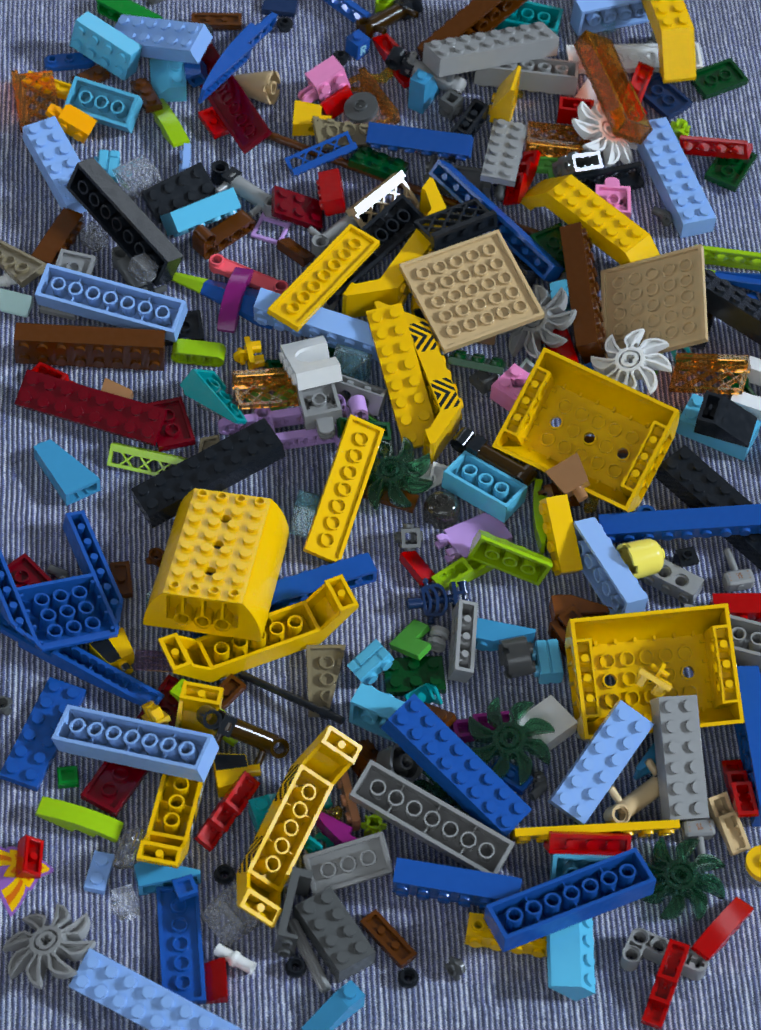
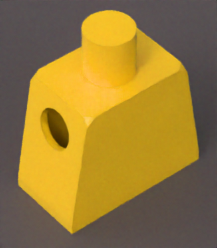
M295 100L292 136L315 135L312 117L316 116L319 119L327 120V118L332 119V116L322 115L321 105Z

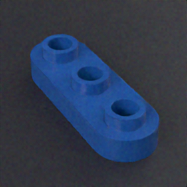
M80 52L48 55L44 59V68L50 72L88 69L95 65L94 61Z

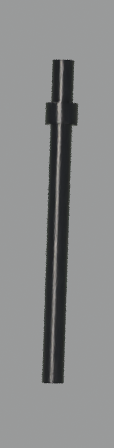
M241 671L239 678L313 711L325 720L330 719L341 725L344 723L345 717L332 712V709L326 706L321 707L247 672Z

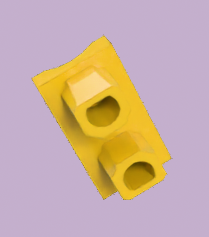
M246 336L244 337V350L241 347L237 348L233 358L234 361L241 365L246 364L245 361H247L249 373L253 374L255 373V368L264 367L265 359L263 354L254 355V353L262 352L260 340L250 341V337Z
M662 662L660 666L652 663L650 669L656 673L640 665L635 684L644 689L649 680L654 682L656 685L651 693L656 697H662L667 691L670 692L672 689V684L660 677L662 675L668 678L670 675L669 672L664 670L666 667L665 663Z
M151 700L142 705L145 713L141 716L142 720L169 725L168 722L171 721L170 716L159 705H155L154 701Z

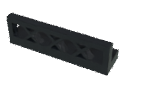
M640 161L575 175V178L579 181L587 179L582 183L592 191L595 190V184L603 185L604 180L608 177L619 179L620 186H631V190L644 188V181L640 175L642 167Z

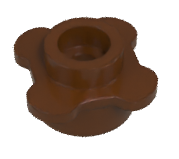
M160 548L150 549L149 556L145 559L146 564L160 567L164 551Z

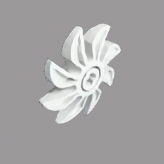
M582 101L577 109L579 120L575 118L572 120L573 127L579 136L584 140H591V142L584 144L582 147L585 150L592 149V152H603L606 167L613 166L619 159L624 164L632 163L631 149L636 150L638 148L637 143L627 129L619 128V126L627 123V121L616 113H612L607 117L605 102H598L590 109Z
M637 329L625 336L624 343L626 347L620 349L616 344L613 334H611L605 341V350L608 358L591 356L593 368L597 372L620 383L624 382L623 384L637 391L639 388L636 381L641 379L646 384L649 394L654 393L658 386L654 370L672 373L670 361L667 357L658 353L669 347V343L663 339L649 338L640 344L645 329Z

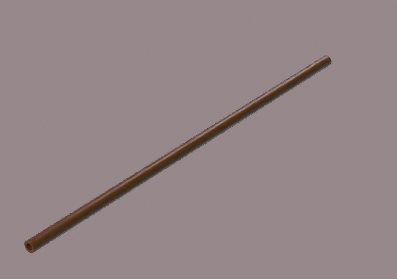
M274 132L266 138L298 151L311 147ZM312 151L307 153L314 157H317L318 155L317 153ZM342 157L330 162L381 182L385 180L349 167V160ZM406 181L411 191L421 196L422 187ZM401 184L397 186V188L403 189ZM441 194L446 206L452 207L460 204L458 200ZM515 222L529 236L539 231Z

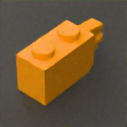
M51 103L45 113L49 118L55 116L63 131L83 144L97 122L96 119L71 104L61 108Z

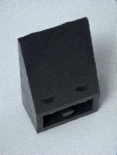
M706 391L696 420L694 433L748 448L757 417L724 395Z

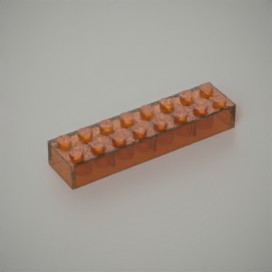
M585 30L575 42L574 47L591 82V87L596 93V98L600 102L607 122L612 129V133L617 138L621 137L631 143L635 142L641 145L653 129L611 39Z

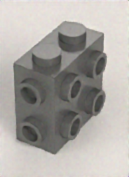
M588 149L578 154V151L568 153L567 156L559 157L558 161L552 163L555 177L570 174L575 177L577 174L602 169L603 164L600 151L592 152V149Z

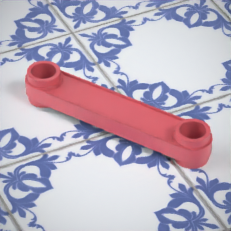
M213 254L209 259L210 271L230 278L236 267L251 269L224 258L221 254ZM253 270L249 287L256 290L264 288L280 294L289 287L286 281L275 279L256 270Z

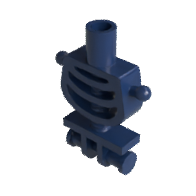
M423 578L422 582L425 586L419 589L420 597L406 598V606L408 610L421 608L422 616L429 617L428 624L433 625V618L441 617L446 613L448 603H452L454 608L458 602L457 595H462V600L471 601V599L466 597V594L470 593L467 590V581L457 582L459 584V591L456 590V583L450 582V594L447 595L441 584L434 583L429 585L428 579ZM439 604H443L441 612L438 613Z

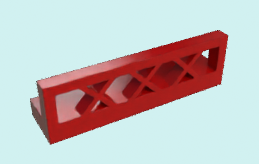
M640 61L638 62L617 114L620 116L624 114L633 119L635 118L654 71L653 67Z
M680 135L679 137L680 146L686 155L748 160L753 149L752 143H748L747 140Z
M549 831L548 840L543 841V847L549 854L615 856L630 850L632 836L630 833Z

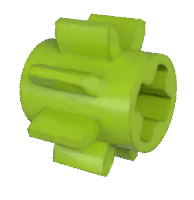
M677 118L675 122L671 121L670 126L677 140H679L680 135H689L691 126L688 125L686 120Z
M374 813L370 816L365 815V822L361 823V829H365L364 836L383 832L387 828V824L382 823L383 819Z

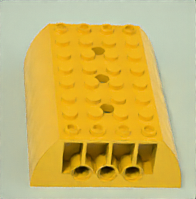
M544 347L492 447L544 473L577 453L590 482V485L584 488L586 493L626 512H632L640 505L675 437L680 412L670 405ZM555 418L561 419V425L558 427L551 425L552 420ZM593 434L595 439L593 442L587 443L584 440L585 436ZM620 450H627L628 456L621 459L618 457V453Z
M198 488L190 491L183 498L177 509L144 614L143 625L262 641L289 539L288 523L279 506L270 498Z
M728 603L569 619L565 635V651L574 718L578 721L576 730L581 739H591L613 706L620 700L652 722L650 700L657 698L651 693L656 684L648 682L643 689L635 684L640 665L656 673L650 669L652 663L660 666L662 662L666 664L664 670L669 672L670 675L668 678L662 675L660 677L672 684L670 692L667 691L662 697L697 695L700 728L744 723ZM684 668L692 669L693 676L691 678H686L683 675ZM606 676L614 677L615 684L613 686L606 685ZM653 727L648 733H653Z

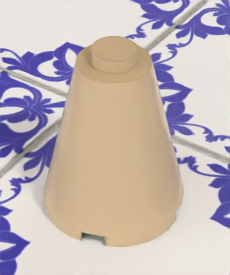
M271 70L235 75L236 80L249 98L267 105L277 102L280 94L277 84H281L280 75L277 71Z

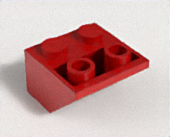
M559 96L557 123L573 125L572 120L574 118L579 120L577 113L578 105L583 101L592 109L594 100Z

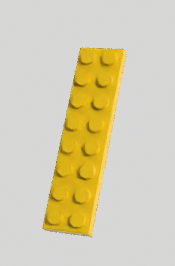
M349 224L267 309V314L298 332L379 247L380 241L354 225Z
M402 302L366 311L367 321L403 449L407 451L423 447L424 431L430 428L435 418Z
M352 414L348 416L303 548L304 552L330 563H335L342 559L385 429Z
M680 820L515 828L510 832V840H516V844H527L533 839H536V843H543V841L548 840L549 831L630 833L631 836L638 834V838L651 837L650 835L658 833L659 837L671 836V834L675 833L674 831L680 828Z

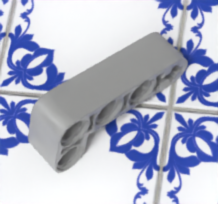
M643 928L634 929L623 948L620 966L625 971H634L637 969L642 958L661 965L669 940ZM635 939H639L643 943H638L635 941ZM654 948H659L662 952H658ZM689 949L681 975L694 981L703 979L708 967V961ZM630 956L633 957L635 960H629L626 957Z

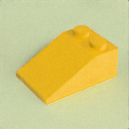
M517 66L498 86L497 92H493L491 99L493 104H489L488 115H490L489 122L493 123L494 119H504L511 122L517 103L522 66Z

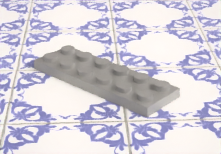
M494 119L480 181L515 187L528 125L520 122H509L504 119Z

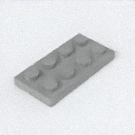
M61 248L55 265L91 275L96 263V256ZM40 306V313L76 320L77 315Z
M382 831L303 855L306 870L313 871L310 884L313 895L330 886L336 891L394 873L385 836Z

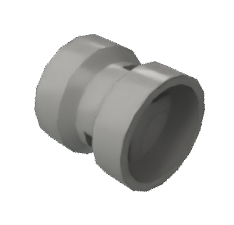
M439 625L431 627L430 637L427 639V642L432 647L430 651L436 653L445 651V641L448 640L450 634L447 628Z

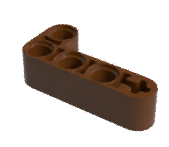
M240 210L210 230L203 224H200L192 233V248L205 260H208L211 255L221 252L251 232L256 226V220L244 210Z

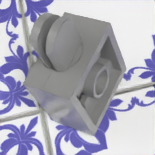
M335 383L301 391L297 389L298 403L305 429H317L321 439L334 437L336 432L335 424H337L336 419L342 417V408Z

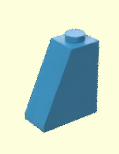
M418 68L410 78L409 109L423 114L439 95L440 91L434 75Z

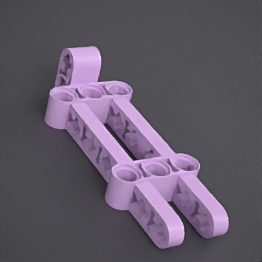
M338 394L342 408V417L348 418L352 414L363 420H368V410L363 395L352 396L348 401L349 407L347 408L345 398ZM259 405L255 408L254 413L244 415L247 420L246 424L233 423L226 418L220 419L217 423L220 434L230 435L262 418L266 419L274 432V428L304 424L300 407L271 411L268 406ZM335 424V436L330 439H321L317 429H301L276 433L283 443L284 450L334 442L338 447L341 440L337 435V424Z

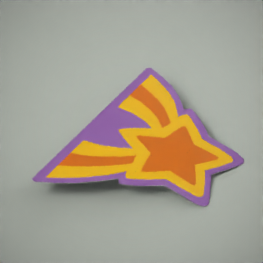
M8 846L7 849L0 847V898L10 917L21 906L27 891H31L38 879L15 877L18 847ZM43 860L41 877L54 872V869Z

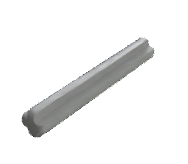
M292 918L289 920L288 929L291 934L299 936L297 947L319 991L326 993L331 989V985L298 920Z

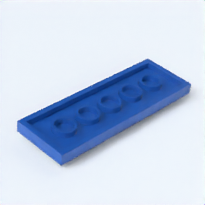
M49 677L0 771V779L36 792L38 791L58 752L51 739L67 704L80 707L87 694L86 689Z
M173 886L156 887L162 987L194 1004H206L199 896L178 902Z

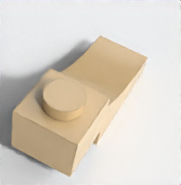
M727 791L707 798L709 817L714 820L730 856L750 850L751 846L740 817L738 818L733 810Z

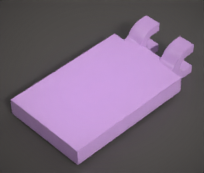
M485 512L444 530V533L436 535L437 541L435 546L438 550L449 544L452 546L445 551L447 555L444 559L449 564L461 557L468 558L472 540L479 530L489 532L509 542L512 541L513 536L503 522Z

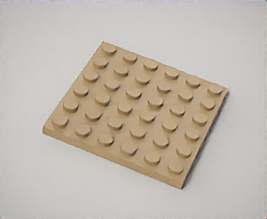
M499 229L399 264V269L425 319L428 321L443 354L545 317L544 311Z
M699 244L602 270L601 303L604 317L602 327L604 326L606 332L604 342L613 334L616 344L620 349H624L626 347L624 343L625 336L637 329H645L640 344L649 338H659L669 343V347L658 352L660 354L709 342L704 247Z

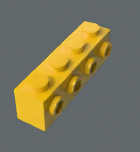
M567 494L546 497L540 500L539 512L543 517V531L547 536V550L551 555L553 563L551 569L555 576L577 573L583 570Z
M469 912L465 944L474 948L486 947L494 951H501L484 920V914ZM546 936L509 951L514 954H530L537 958L547 957Z

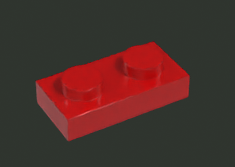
M213 107L198 112V118L214 140L230 134Z

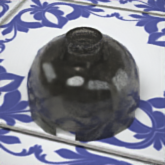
M440 490L433 492L426 498L423 504L422 516L427 524L429 522L433 525V528L447 529L454 526L455 522L460 519V503L448 491Z

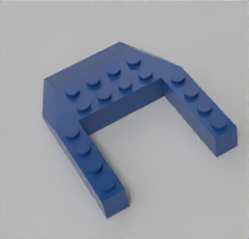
M84 510L66 513L63 523L64 533L83 575L16 587L0 549V613L16 631L41 652L118 637L123 598Z

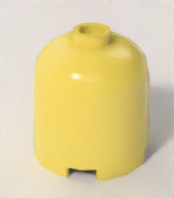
M642 539L619 544L616 548L620 552L625 564L629 566L633 576L637 579L656 574L663 567L665 552L655 540Z

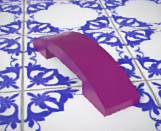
M236 267L233 270L222 298L217 331L235 333L239 321L238 313L246 287L250 285L254 272L253 269Z

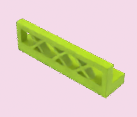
M702 245L704 247L705 264L761 271V253Z
M113 442L110 445L107 466L156 476L162 470H167L166 468L171 464L177 465L188 458ZM114 452L121 453L125 460L120 464L112 462ZM135 456L140 457L143 465L138 468L133 467L130 459ZM153 460L158 461L162 468L157 472L152 471L148 463Z

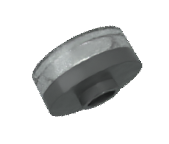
M368 92L353 94L344 105L347 120L352 122V124L360 125L361 123L369 124V122H376L381 112L376 97Z

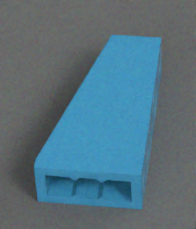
M51 439L33 446L35 460L66 506L101 491L99 477Z

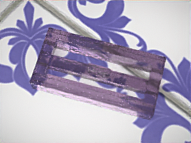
M135 650L134 670L173 673L167 660L158 659H166L163 651Z

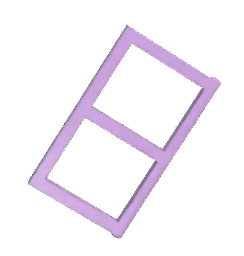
M262 212L250 237L277 245L278 240L256 234L262 221L285 227L279 239L285 237L292 223L266 217Z

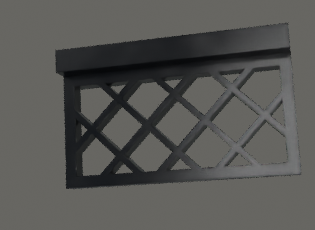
M477 198L413 221V225L431 243V248L434 251L498 228L497 213L494 210L489 211ZM465 213H471L473 216L465 215ZM450 219H457L458 221L456 222V221H449V220H450ZM434 225H442V227H433V226H434Z

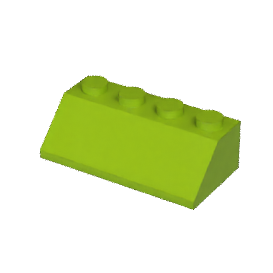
M479 530L473 538L468 554L470 559L537 586L541 584L553 567L551 559L543 554L533 552L523 546L516 545L482 530Z

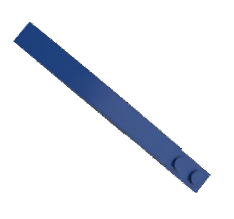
M271 12L268 16H264L260 23L256 25L250 23L230 43L209 73L199 95V104L249 60L252 48L274 28L277 14Z
M0 613V633L17 641L20 648L40 659L139 706L151 700L154 701L155 705H158L164 698L163 693L76 645L41 652L16 631Z

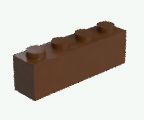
M64 207L31 256L45 263L55 265L61 248L69 250L71 244L74 245L78 234L84 230L83 214Z

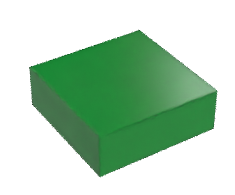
M77 766L57 767L58 789L79 787Z

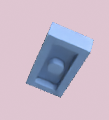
M184 143L183 150H180V161L183 162L179 163V172L190 167L191 143Z
M94 850L84 884V891L105 895L115 854Z

